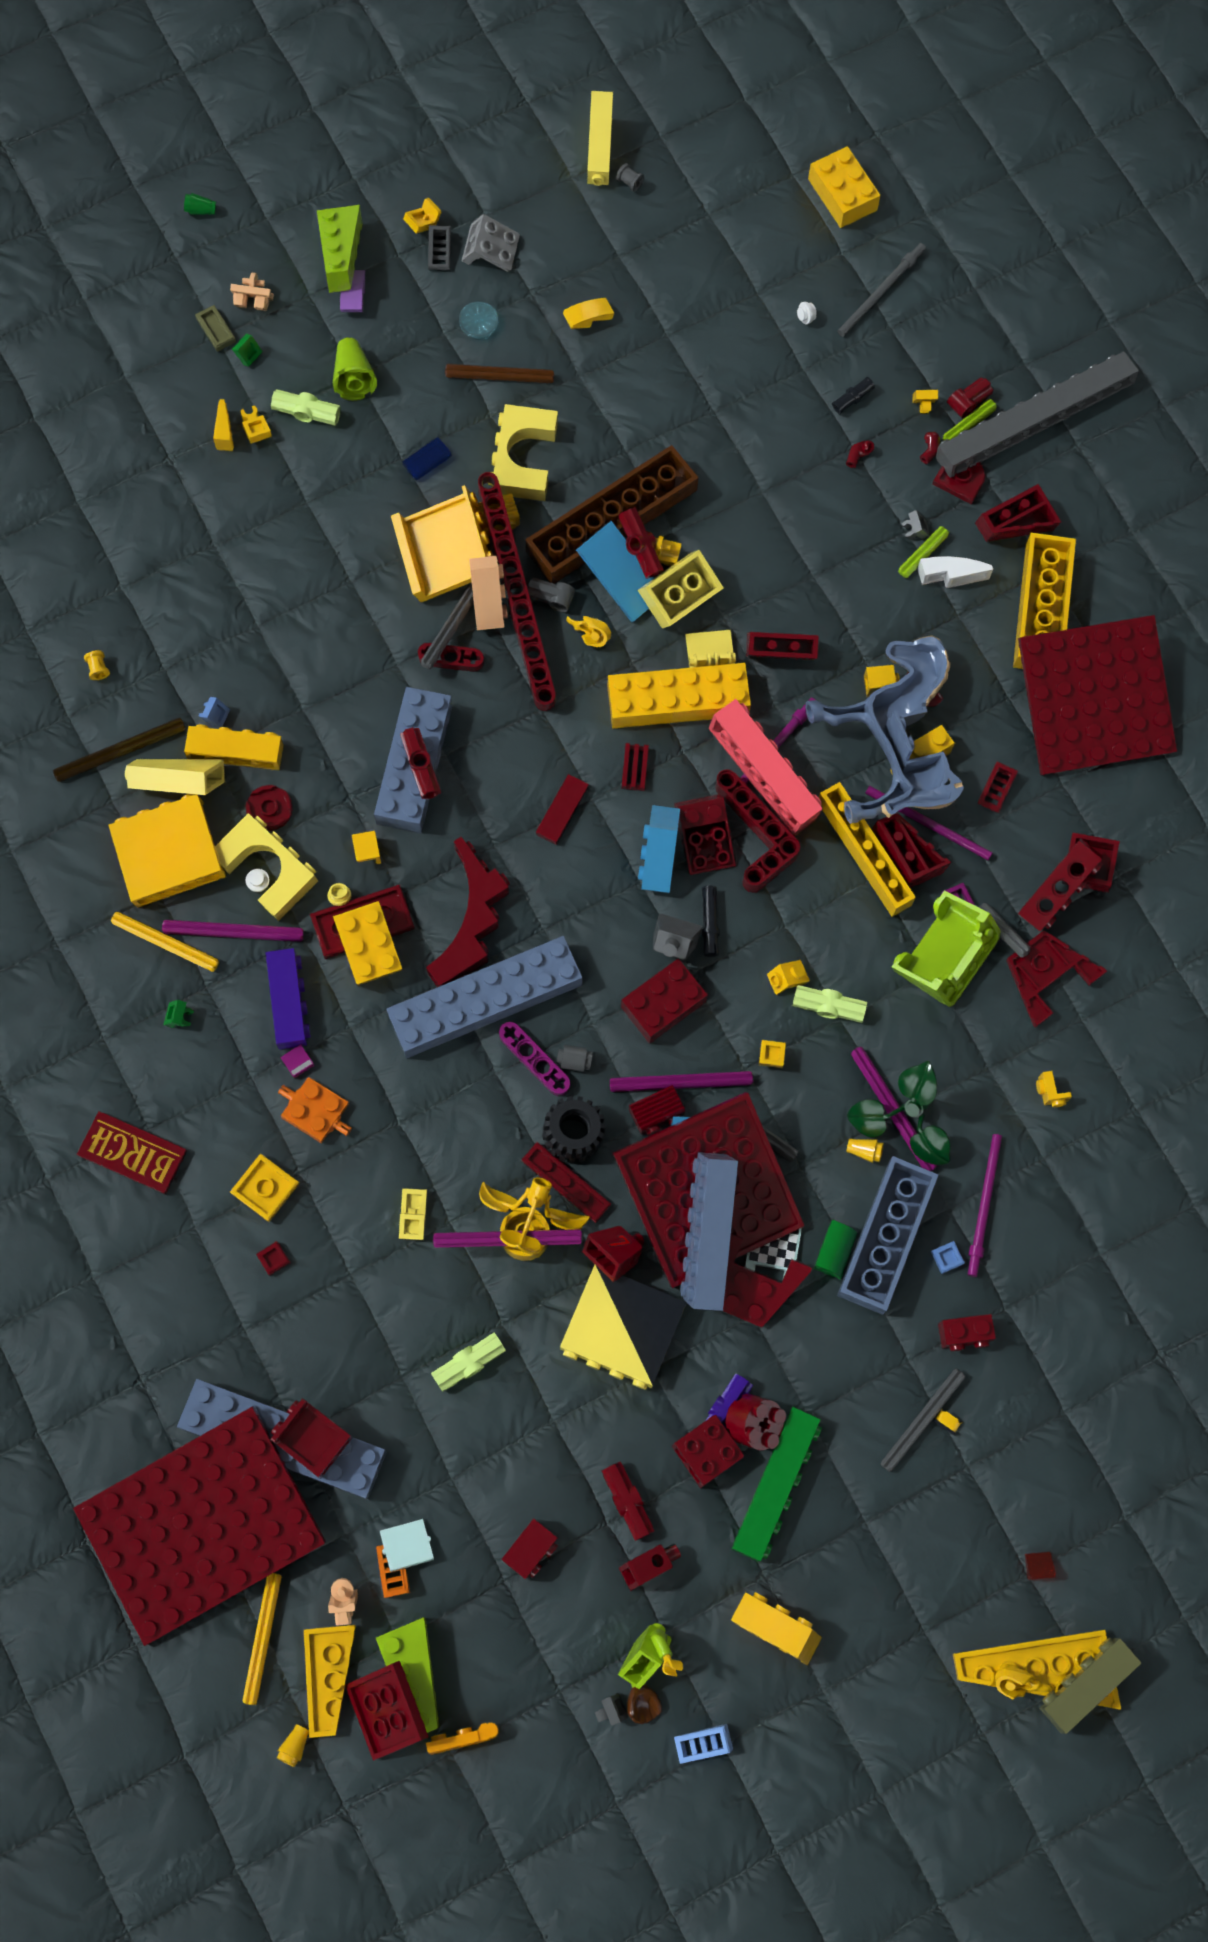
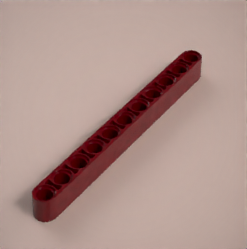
M485 472L479 476L478 493L494 553L497 556V562L503 565L504 578L501 579L505 586V594L534 703L539 710L548 711L555 704V690L499 480L494 473ZM486 483H491L494 485L490 489H486L483 487V485ZM491 504H497L499 508L496 510H492L488 506ZM496 525H503L505 529L497 531L494 527ZM509 546L511 550L503 552L499 548ZM507 567H514L516 571L508 573L505 569ZM513 588H520L522 592L515 595L511 590ZM519 609H525L528 613L524 616H520L516 613V611ZM530 630L533 632V636L525 637L522 635V632ZM531 651H535L540 656L536 659H532L528 657L527 654ZM542 673L545 675V678L543 680H536L533 675ZM547 694L551 699L548 702H543L539 699V696Z

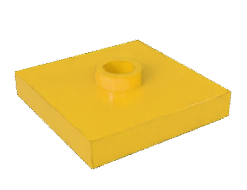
M260 1153L230 1193L266 1221L270 1222L300 1183Z

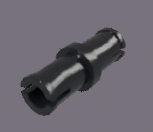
M866 377L856 386L849 387L844 395L832 402L834 410L841 414L852 404L859 403L861 401L860 398L875 388L873 381Z

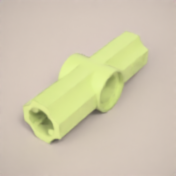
M276 389L272 395V410L292 414L299 421L308 423L315 420L331 425H336L339 421L340 405L320 401L313 394L302 392L300 395Z
M797 985L792 1006L815 1011L819 1016L829 1019L839 1017L862 1023L867 1002L845 997L842 993L831 989L820 991Z
M494 1332L474 1346L470 1345L454 1355L451 1361L431 1374L442 1392H444L462 1379H468L481 1371L485 1364L506 1352Z

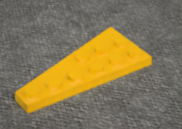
M1098 1630L954 1653L953 1659L957 1680L996 1687L995 1674L1002 1665L1009 1664L1016 1665L1019 1669L1028 1670V1673L1034 1676L1032 1679L1052 1687L1048 1692L1023 1689L1026 1693L1046 1696L1053 1690L1056 1693L1063 1687L1061 1682L1071 1673L1077 1674L1082 1669L1080 1664L1088 1656L1092 1655L1094 1658L1100 1652L1098 1647L1107 1639L1106 1631ZM1117 1687L1098 1706L1121 1710Z

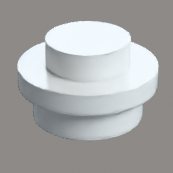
M800 303L797 310L799 320L804 324H810L816 319V308L813 303Z
M262 869L251 870L246 876V885L253 892L264 891L270 882L267 872Z

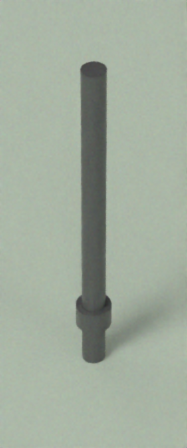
M919 243L911 253H907L901 259L900 265L838 329L837 332L840 336L844 337L907 269H911L914 266L917 258L926 250V246L923 243Z

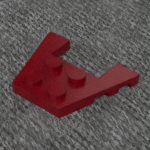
M1044 930L1027 943L1031 948L1028 955L1021 958L1015 952L1006 960L1035 1028L1053 1014L1038 994L1071 968H1074L1089 986L1107 972L1104 967L1092 963L1088 957L1076 953L1069 948L1070 946Z
M731 1233L723 1311L763 1327L808 1276L812 1267L791 1258L782 1282L734 1262L743 1238Z

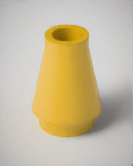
M849 1138L847 1153L854 1154L871 1163H874V1161L880 1162L884 1143L878 1142V1139Z
M296 1724L277 1750L279 1752L277 1759L292 1767H295L297 1762H301L309 1730Z

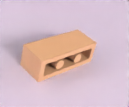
M497 556L471 558L469 563L477 630L504 628L503 619L508 618L507 606L502 605V599L506 598L505 586L504 584L500 585L499 579L504 578L503 565L498 564Z

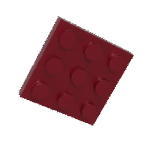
M400 1661L345 1685L373 1760L429 1737Z

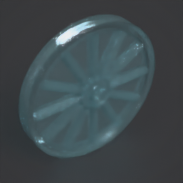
M480 301L469 303L460 312V328L466 335L472 338L488 337L497 329L498 314L495 308L488 303Z

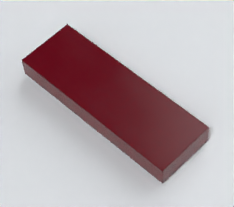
M568 774L536 830V835L557 845L585 795L589 784Z

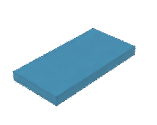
M610 521L577 548L576 551L627 618L634 622L649 609L637 590L655 577L645 578L636 555L628 552L626 539L613 522Z

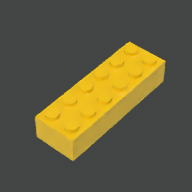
M1031 533L1025 548L1013 668L1023 669L1018 638L1067 630L1076 539L1038 533Z
M745 663L608 675L607 687L612 729L710 720L715 713L735 699L740 704L743 703L750 712L751 702Z

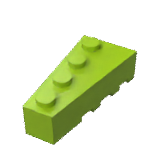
M360 205L317 210L329 293L351 290L355 270L354 264L357 259V247L360 242V230H362L363 225Z
M423 1617L376 1637V1641L386 1666L397 1661L401 1662L428 1733L439 1728L427 1623L426 1617Z

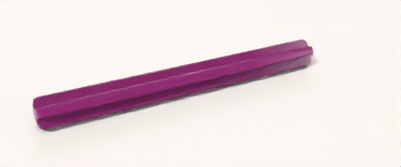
M164 920L162 923V931L165 934L297 942L303 941L304 930L296 927Z
M863 1047L854 1049L851 1056L880 1102L884 1105L887 1113L899 1108V1104ZM901 1111L892 1116L891 1119L912 1151L910 1139L917 1133L904 1112ZM914 1154L922 1168L933 1171L937 1167L935 1164L919 1159Z
M751 1071L611 1078L610 1091L663 1090L671 1085L675 1089L744 1086L753 1083V1075Z
M579 1229L528 1231L526 1236L539 1240L541 1245L581 1244L582 1232ZM502 1231L434 1233L433 1244L436 1248L508 1246L500 1239Z

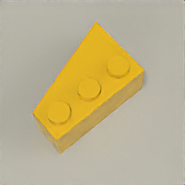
M745 1592L731 1621L760 1639L776 1646L781 1651L799 1659L808 1666L822 1639L821 1636L811 1629L813 1624L801 1617L798 1620L789 1617L790 1611L778 1604L775 1608L766 1604L768 1599L756 1592L753 1596Z

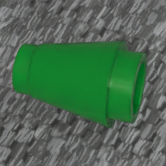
M194 193L185 195L184 212H189V215H215L216 201Z

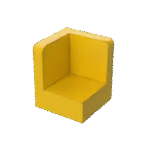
M375 831L353 834L352 840L356 861L363 862L376 859V863L381 864Z

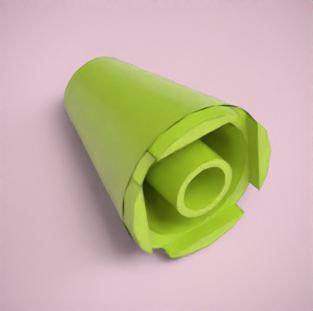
M347 337L340 340L337 345L333 389L335 393H339L340 397L345 400L364 399L365 394L369 392L372 394L375 391L377 378L359 342L354 338Z

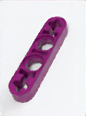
M513 1022L504 1023L499 1030L502 1043L553 1095L564 1096L570 1089L568 1076L517 1024ZM506 1029L509 1031L515 1030L514 1036L519 1041L516 1047H513L515 1040L512 1037L505 1038ZM530 1045L533 1048V1053L528 1057L522 1056L519 1052L521 1046ZM539 1062H546L549 1064L550 1069L547 1073L541 1074L537 1072L536 1065ZM556 1071L557 1073L554 1074V1078L559 1082L565 1081L564 1089H555V1082L551 1078L549 1081L545 1079L549 1078Z

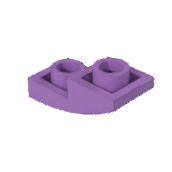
M354 270L351 290L341 291V312H363L365 270Z

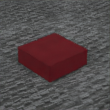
M277 1241L256 1254L269 1276L290 1264L289 1259Z

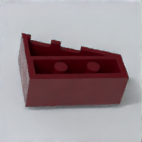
M1039 484L982 513L975 522L986 542L1025 536L1031 533L1054 531L1061 523Z

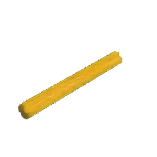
M115 912L111 919L113 925L211 972H214L219 965L218 959L120 912Z
M272 1573L266 1579L242 1700L245 1704L256 1705L281 1583L280 1574Z

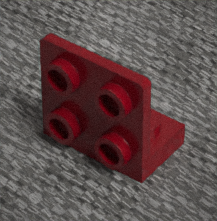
M716 1415L710 1417L671 1446L700 1489L744 1457Z

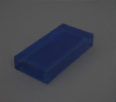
M437 437L402 461V463L417 481L452 457V454Z

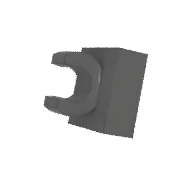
M917 510L908 513L910 520L904 521L902 526L904 528L912 526V530L906 533L905 536L908 539L918 536L922 540L930 537L925 516Z
M618 1693L602 1700L604 1708L594 1712L598 1722L609 1719L611 1726L628 1718Z

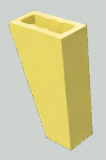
M591 91L587 184H594L596 186L609 185L613 92Z
M136 759L126 765L125 778L128 788L206 795L225 782L224 760Z

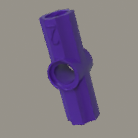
M735 1373L723 1394L719 1395L708 1412L709 1416L706 1420L716 1415L726 1429V1415L730 1405L734 1401L741 1399L742 1395L749 1394L753 1384Z

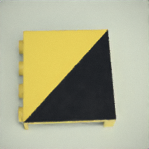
M594 1265L563 1338L560 1350L564 1351L563 1355L572 1360L577 1361L578 1357L586 1360V1365L593 1369L600 1370L602 1367L609 1370V1375L620 1380H623L624 1377L633 1380L632 1385L643 1390H646L647 1387L652 1388L687 1302L623 1275L613 1282Z

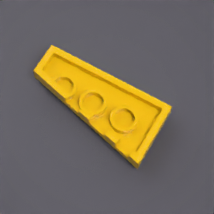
M356 1625L304 1630L309 1738L337 1735Z

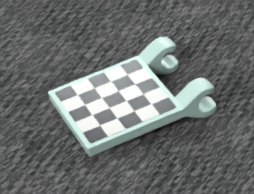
M802 1228L747 1253L745 1267L754 1271L755 1265L784 1271V1278L791 1258L797 1259Z

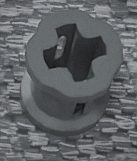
M625 163L618 170L616 180L619 182L623 181L630 186V190L635 192L643 183L644 175L642 173L638 174L630 168L628 163Z

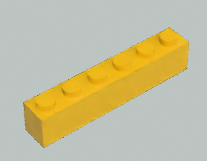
M839 782L821 792L819 799L822 803V811L890 915L893 917L911 907L916 898L865 819L852 824L847 821L844 802L852 799L842 784Z

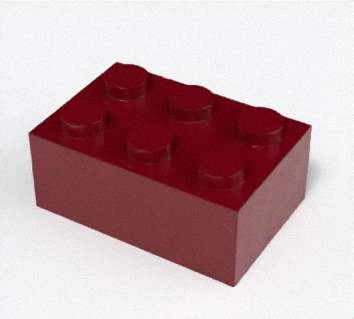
M678 958L621 999V1008L650 1044L705 1004L708 995Z

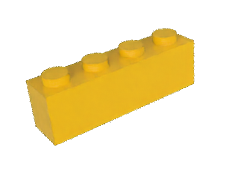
M198 724L188 727L184 753L187 759H221L227 765L280 770L284 744L281 736L273 732L258 734L252 730H242L240 732L233 731L227 727L213 729L206 725Z

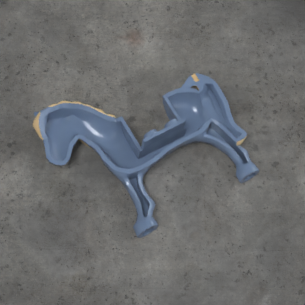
M933 635L916 639L914 642H890L885 651L886 657L890 662L903 667L909 673L898 682L885 685L876 690L865 701L845 707L827 706L817 700L806 702V714L811 724L825 721L835 727L851 721L865 723L890 763L893 780L891 787L885 795L866 803L855 800L844 802L845 816L850 824L858 823L862 819H874L881 814H885L889 818L905 807L941 809L956 801L964 789L962 781L950 770L944 752L909 760L914 750V741L911 736L907 737L905 732L906 726L924 717L927 713L926 706L947 681L950 670L946 647H944L939 638ZM949 779L950 784L944 785Z

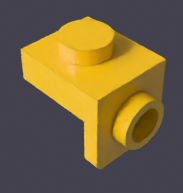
M426 198L422 208L405 212L403 220L417 234L429 230V225L436 226L441 210L430 198Z
M801 960L779 964L767 974L776 995L781 994L788 988L797 987V985L802 986L810 981Z
M1052 1071L1043 1072L1038 1077L1036 1087L1038 1094H1042L1044 1105L1051 1104L1053 1108L1065 1106L1066 1102L1072 1098L1071 1092L1057 1094Z

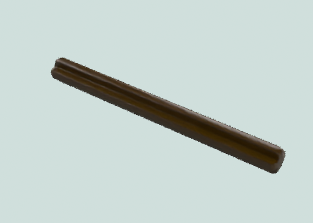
M181 718L174 719L55 768L53 774L56 780L61 782L185 730V725Z

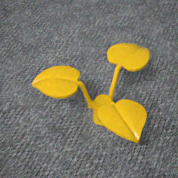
M539 1177L533 1178L530 1188H526L525 1193L519 1200L491 1188L485 1182L482 1183L479 1191L482 1203L500 1212H508L509 1209L514 1211L528 1198V1204L531 1205V1209L522 1234L514 1230H503L500 1234V1239L503 1243L510 1247L518 1248L527 1254H536L541 1247L539 1240L526 1236L536 1208H540L545 1204V1217L550 1218V1222L554 1226L564 1230H581L588 1222L590 1216L577 1215L550 1208L551 1195H549L552 1184L548 1180Z

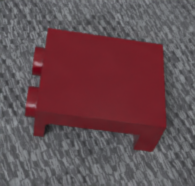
M302 1398L300 1402L296 1400L288 1409L287 1413L290 1415L287 1419L276 1424L271 1431L273 1436L270 1440L321 1479L353 1437Z

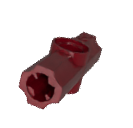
M636 507L619 514V520L628 537L626 548L630 554L636 555L645 578H652L662 573L664 569L655 551V536L651 532L646 531Z
M414 727L405 729L404 732L400 733V737L422 799L435 798L438 794H441V790L420 729ZM419 760L426 762L425 765L420 767L415 765Z
M621 1461L602 1470L601 1472L606 1484L613 1495L611 1496L620 1516L624 1517L634 1540L636 1541L654 1532L653 1525L643 1508L644 1503L635 1485H632Z

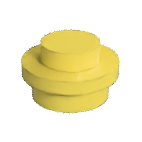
M336 883L328 891V900L335 906L345 905L351 899V891L346 885Z

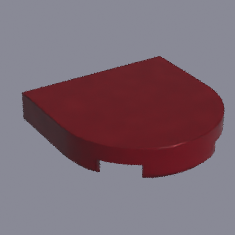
M978 462L973 467H968L967 470L950 478L942 466L932 484L972 505L983 486L985 473L981 462Z

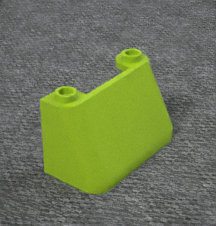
M944 890L942 895L933 904L934 914L937 917L912 954L903 952L896 956L892 969L942 1004L951 1007L957 1002L997 944L1001 931L989 912Z

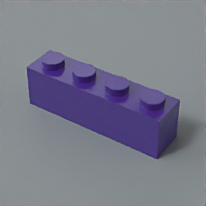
M294 948L265 952L276 1045L279 1050L295 1048L300 1044L308 1046L307 1038H311L309 1023L305 1024L304 1015H308L307 1002L302 1001L301 992H305L304 978H299V970L303 969L301 955H297Z

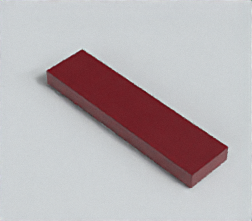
M538 1142L522 1158V1163L540 1178L548 1180L552 1184L553 1189L585 1216H590L589 1219L595 1224L611 1206L610 1202Z

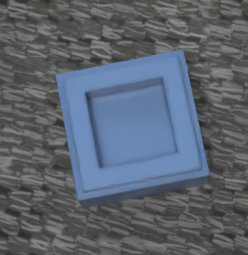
M954 1241L931 1251L941 1274L965 1264Z

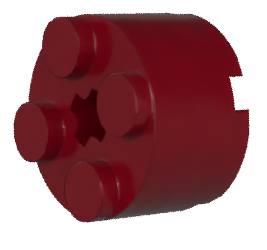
M744 1394L741 1399L734 1401L730 1405L726 1415V1428L729 1429L731 1437L736 1443L756 1450L774 1449L778 1445L783 1431L786 1412L772 1400L753 1394Z

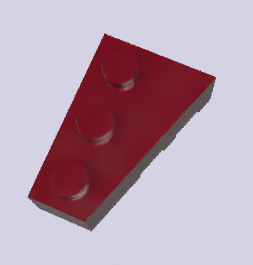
M897 812L889 818L886 816L877 820L871 829L909 888L943 874L951 864L947 858L944 859L934 850L935 847L930 842L927 844L918 835V831Z

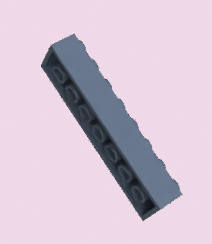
M561 936L391 1006L386 1010L407 1059L582 986V976L564 936Z
M196 1379L177 1427L201 1436L254 1406L272 1438L273 1434H271L273 1428L279 1421L284 1422L290 1414ZM353 1438L320 1479L274 1443L288 1470L369 1500L387 1453L385 1449Z

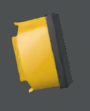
M942 1409L933 1421L952 1435L955 1434L960 1424H962L959 1423L957 1418Z

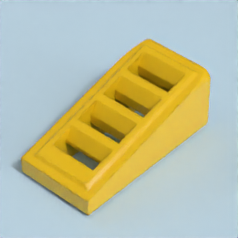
M220 399L213 439L217 450L233 451L234 445L228 409L225 400Z

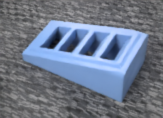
M727 1724L674 1737L680 1764L733 1751ZM716 1733H720L723 1747L719 1748ZM707 1735L710 1736L712 1750H708L705 1737ZM698 1737L702 1749L700 1753H698L695 1738ZM685 1740H689L692 1755L687 1754Z

